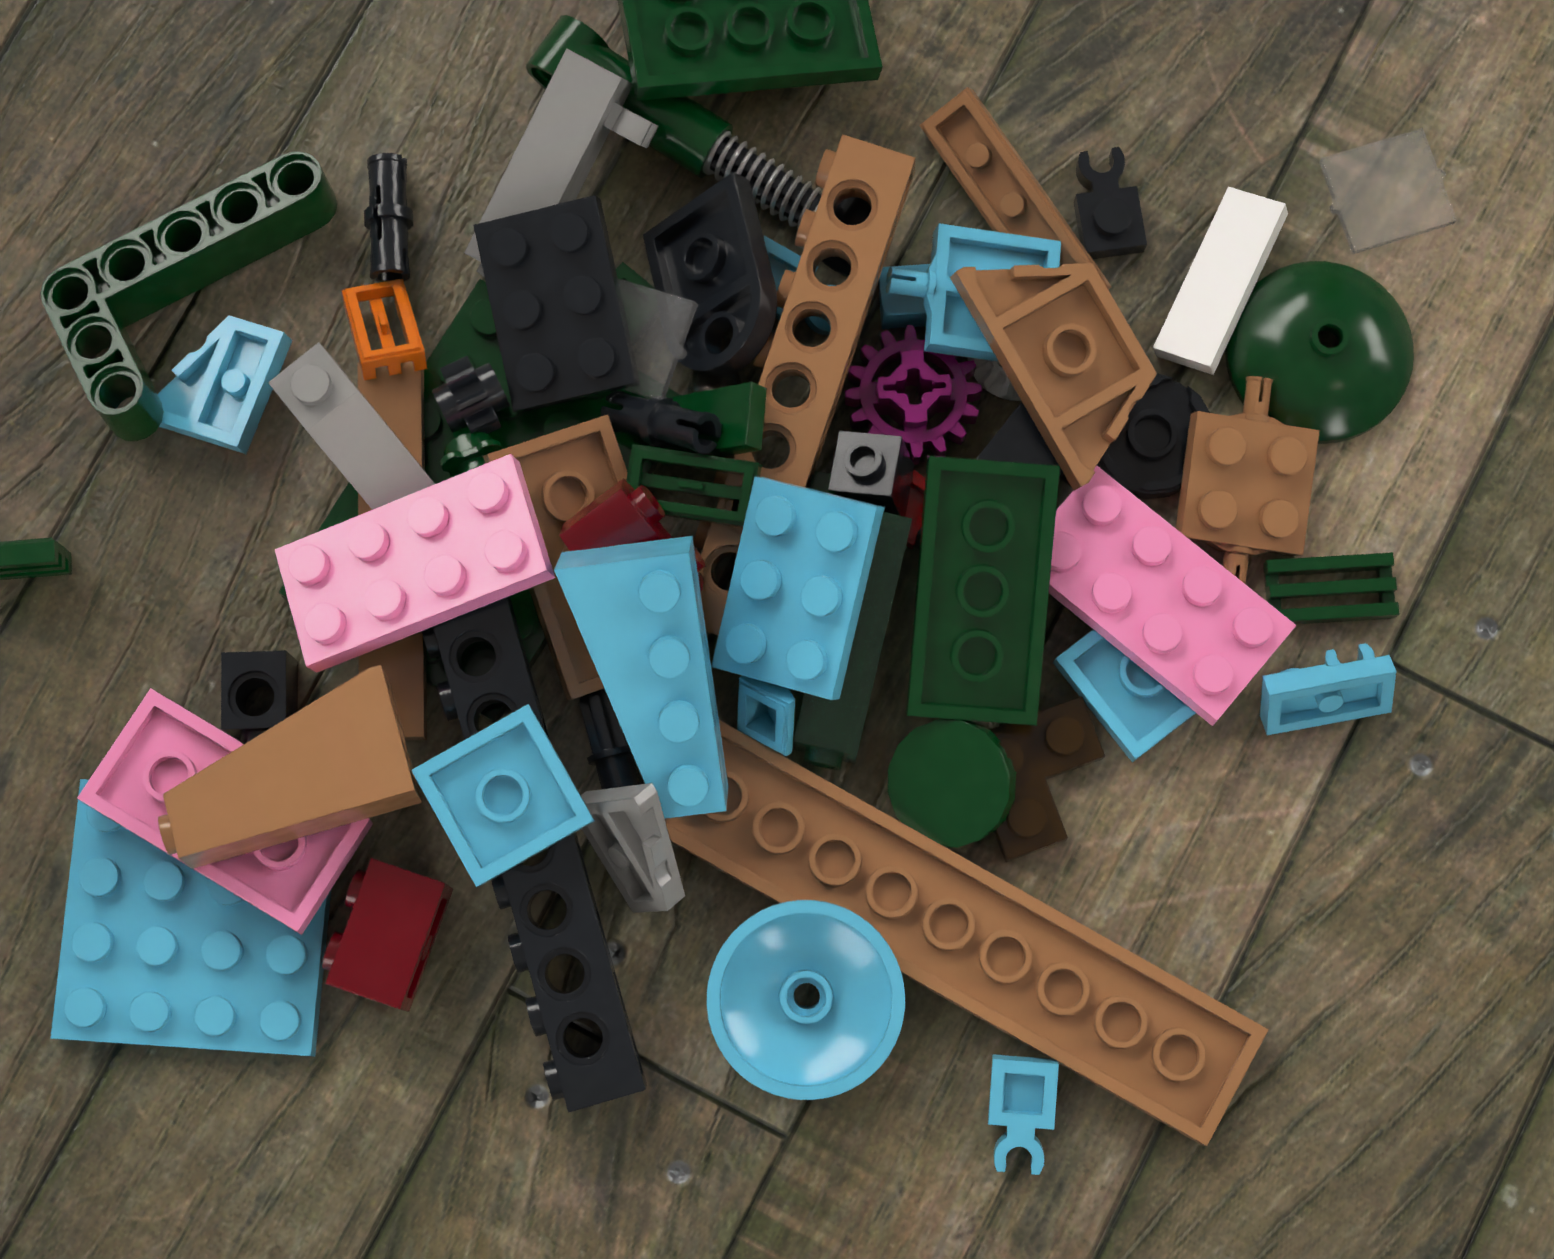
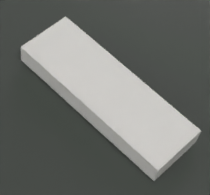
M1227 188L1153 346L1157 357L1214 375L1288 215L1285 203L1235 188Z

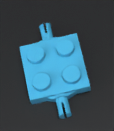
M939 223L933 231L931 263L927 271L920 272L891 266L887 274L886 282L888 284L886 285V293L923 298V306L927 315L924 351L999 362L950 277L963 267H976V270L1011 269L1014 265H1040L1044 268L1060 267L1061 241Z

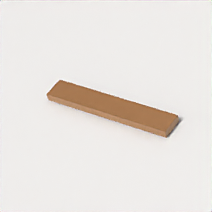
M411 361L401 363L402 374L389 376L387 366L375 368L377 378L364 380L358 362V389L425 470L424 370L414 371ZM358 493V515H361L372 509ZM421 631L359 656V674L368 668L381 665L391 684L406 741L427 740L426 645Z

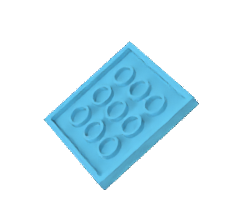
M80 779L79 794L89 780ZM78 799L50 1039L315 1057L324 972L322 963L326 951L331 890L304 933L300 935Z

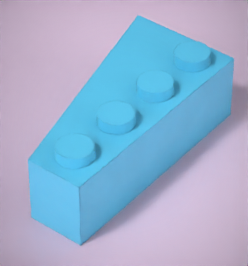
M693 536L561 552L554 569L642 778L645 784L653 783L658 792L664 818L726 811L729 786Z

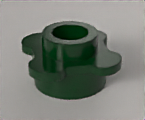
M466 433L454 438L446 445L444 457L440 460V465L443 471L450 473V476L447 478L449 479L486 464L483 456L502 450V446L499 441L493 440L487 433Z

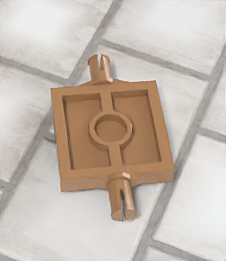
M1259 376L1246 377L1243 413L1231 416L1201 411L1191 413L1176 520V529L1188 539L1206 543L1217 551L1224 552L1222 566L1244 584H1246L1249 556L1268 552L1296 557L1302 556L1304 553L1320 431L1285 425L1275 418L1269 417L1268 410L1273 379H1262Z

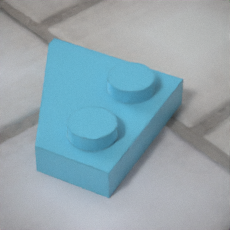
M229 315L207 336L206 342L199 350L189 353L172 369L176 377L157 394L164 411L162 423L159 427L247 454L273 390L268 382L280 373L293 340L282 331Z

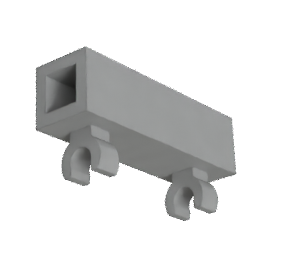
M566 48L479 223L576 200L610 130L640 146L648 148L658 125L623 107L633 87V83ZM474 232L464 253L481 262ZM480 263L476 272L484 276L482 263Z

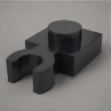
M1113 147L1109 155L1111 169L1104 173L1092 169L1089 163L1088 151L1080 152L1076 164V176L1080 184L1090 191L1088 193L1076 194L1073 202L1081 244L1092 259L1143 253L1147 246L1138 188L1137 186L1119 188V181L1125 167V157L1120 147Z

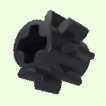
M464 356L440 368L446 383L432 389V393L452 433L468 426L471 434L474 432L489 434L502 427L496 412L509 407L510 404L490 363L474 369L468 356Z

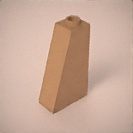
M378 665L364 670L165 792L163 798L167 814L158 817V825L167 853L169 855L177 853L178 858L191 869L422 803L416 778L411 771L413 766L391 684L382 666Z

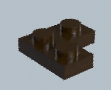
M1083 697L1038 712L1037 726L1007 723L990 729L1002 742L999 744L1005 749L1007 757H1011L1016 771L1015 800L1005 822L994 831L1005 862L1068 839L1046 780L1100 761L1105 757Z

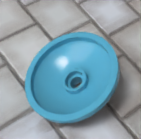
M786 901L767 907L749 917L731 933L721 947L711 968L708 980V1020L716 1044L725 1059L751 1084L773 1095L788 1099L816 1100L829 1098L849 1091L863 1083L881 1067L890 1055L904 1020V982L900 966L889 944L880 932L860 915L847 908L825 901ZM803 983L813 984L820 994L818 1002L809 1007L800 1005L794 996L795 989Z

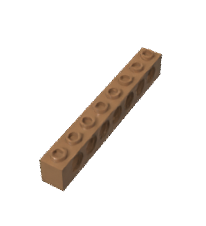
M843 134L837 151L826 149L823 154L815 186L824 188L816 212L806 209L802 216L795 239V246L803 248V252L796 272L786 269L777 291V307L783 308V312L776 332L771 331L766 344L755 357L754 366L763 369L758 385L767 388L762 439L768 436H779L790 445V453L786 462L773 469L762 467L760 477L805 488L810 487L812 474L814 475L915 174V157ZM858 197L865 200L871 207L868 218L857 225L842 223L836 217L835 211L839 203L844 199ZM828 257L844 259L851 267L850 275L843 283L836 286L822 284L815 277V270L822 260ZM811 316L826 320L831 327L827 340L815 347L804 346L795 338L797 325L803 319ZM789 376L801 377L810 385V394L807 400L802 405L794 408L784 407L775 400L777 385L781 380ZM755 452L724 457L756 462ZM716 472L714 483L742 487L743 475ZM720 498L716 509L735 511L739 501ZM700 521L694 538V547L702 549L701 557L706 565L700 571L704 577L701 599L706 632L718 636L728 591L721 589L717 585L714 572L720 560L731 555L737 556L743 528Z

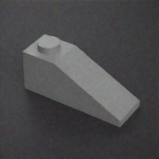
M320 342L268 382L305 430L372 510L435 485L434 481Z

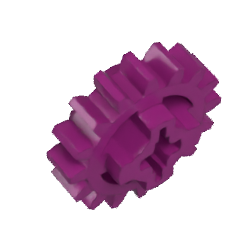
M907 325L904 340L897 342L893 335L886 330L881 333L880 351L866 344L861 348L860 358L866 368L861 366H850L848 380L859 387L845 391V405L860 407L859 410L851 415L850 425L852 429H861L867 426L869 428L868 433L902 436L914 465L920 463L923 449L930 448L935 456H945V439L948 438L958 445L965 441L967 433L960 422L965 424L976 423L979 410L967 402L980 399L982 385L966 382L975 374L976 364L974 360L958 363V356L924 351L925 340L917 339L913 325ZM899 360V367L889 377H878V381L874 382L882 369ZM924 360L937 365L945 374L938 375ZM906 386H917L918 395L922 396L921 404H909V398L907 394H904ZM948 408H953L949 416L941 424L927 431V422L936 413L947 412ZM879 415H889L902 427V431L888 425Z

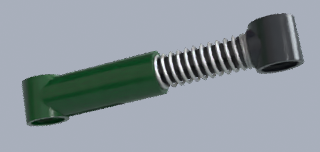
M567 15L560 16L526 64V69L530 76L546 90L567 48L633 83L629 61L611 50L603 38L589 26ZM632 87L623 107L658 125L649 144L650 147L700 178L715 174L716 181H719L734 172L748 179L755 204L761 202L763 210L770 208V214H779L781 221L788 219L790 227L798 225L797 228H799L806 209L816 212L822 195L821 188L818 187L812 190L811 181L804 185L802 183V175L796 179L793 178V170L785 173L783 164L775 167L774 158L767 162L765 160V152L759 156L756 155V147L748 150L747 141L739 144L737 135L731 138L732 124L687 96L636 101L634 88ZM850 197L839 203L835 215L844 224L857 225L868 218L871 207L861 198ZM828 257L822 260L825 265L843 276L848 277L850 275L851 267L844 259Z

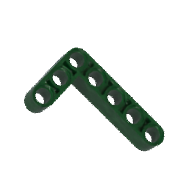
M297 151L283 154L57 268L47 276L40 292L42 304L89 402L117 437L125 441H139L148 438L156 432L162 423L164 413L162 403L125 327L329 223L336 213L337 200L319 162L312 155ZM306 188H309V189H308L307 191H305L304 193L295 195V194L298 193L299 191H301V190H303V189H306ZM253 216L247 222L240 224V222L243 221L245 218ZM197 244L193 249L184 252L190 246ZM136 273H140L136 278L129 280ZM84 301L83 304L73 309L79 302ZM109 348L101 357L95 358L102 350ZM134 396L129 404L118 408L121 402Z

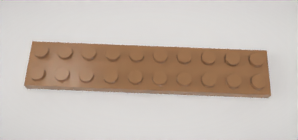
M719 720L729 786L726 811L666 818L665 822L672 844L778 904L793 900H818L837 904L853 911L868 921L884 937L895 954L902 975L1044 1056L1058 1061L1065 1068L1202 1146L1208 1145L1269 1029Z

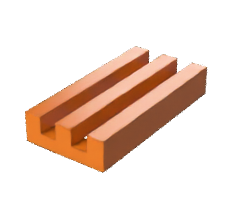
M403 279L342 290L344 308L364 380L377 378L375 368L387 366L389 376L402 374L401 363L411 361L414 371L427 369L424 347ZM393 296L406 340L404 345L395 346L382 298ZM369 301L382 349L371 350L358 302Z

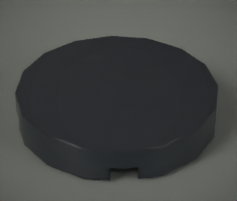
M1157 373L1142 399L1136 402L1128 415L1127 423L1117 439L1110 443L1097 464L1098 467L1133 495L1142 499L1165 498L1180 492L1190 415L1197 411L1210 413L1202 397L1189 386L1184 387L1181 383L1172 381V377Z

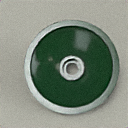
M1309 261L1280 268L1255 284L1225 349V358L1230 381L1243 405L1247 382L1246 377L1259 376L1262 379H1273L1268 416L1275 418L1285 425L1320 430L1318 444H1328L1350 440L1370 431L1393 411L1404 395L1411 378L1414 346L1411 330L1404 312L1393 296L1380 283L1350 266L1327 261ZM1322 331L1333 333L1338 340V346L1335 348L1323 346L1318 339V333Z

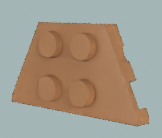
M1062 264L1058 268H1044L1040 265H1014L1011 269L976 270V267H963L957 270L950 279L1071 487L1075 491L1089 483L1095 474V467L1110 443L1117 439L1127 423L1128 415L1137 401L1142 399L1157 375L1094 264Z

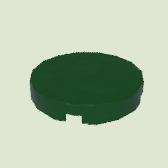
M937 719L916 727L898 744L888 766L887 792L896 817L903 824L944 847L958 848L986 838L1005 822L1015 800L1016 771L1011 757H1007L1005 749L999 744L1002 742L991 730L969 720Z

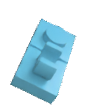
M1364 643L1358 646L1357 661L1340 663L1335 650L1332 649L1326 650L1325 664L1301 669L1290 668L1279 673L1262 676L1260 718L1266 735L1391 713L1397 671L1390 655L1375 657L1372 648Z

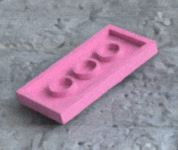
M512 454L275 549L305 665L316 673L555 578L520 462Z
M1096 466L1094 469L1095 474L1090 482L1075 491L1073 490L1056 510L1049 594L1213 726L1296 627V624L1100 467Z
M150 688L77 799L167 853L158 825V817L167 814L163 794L244 744ZM367 818L194 868L193 870L302 935L373 823ZM177 853L170 855L178 861L182 862L178 858Z

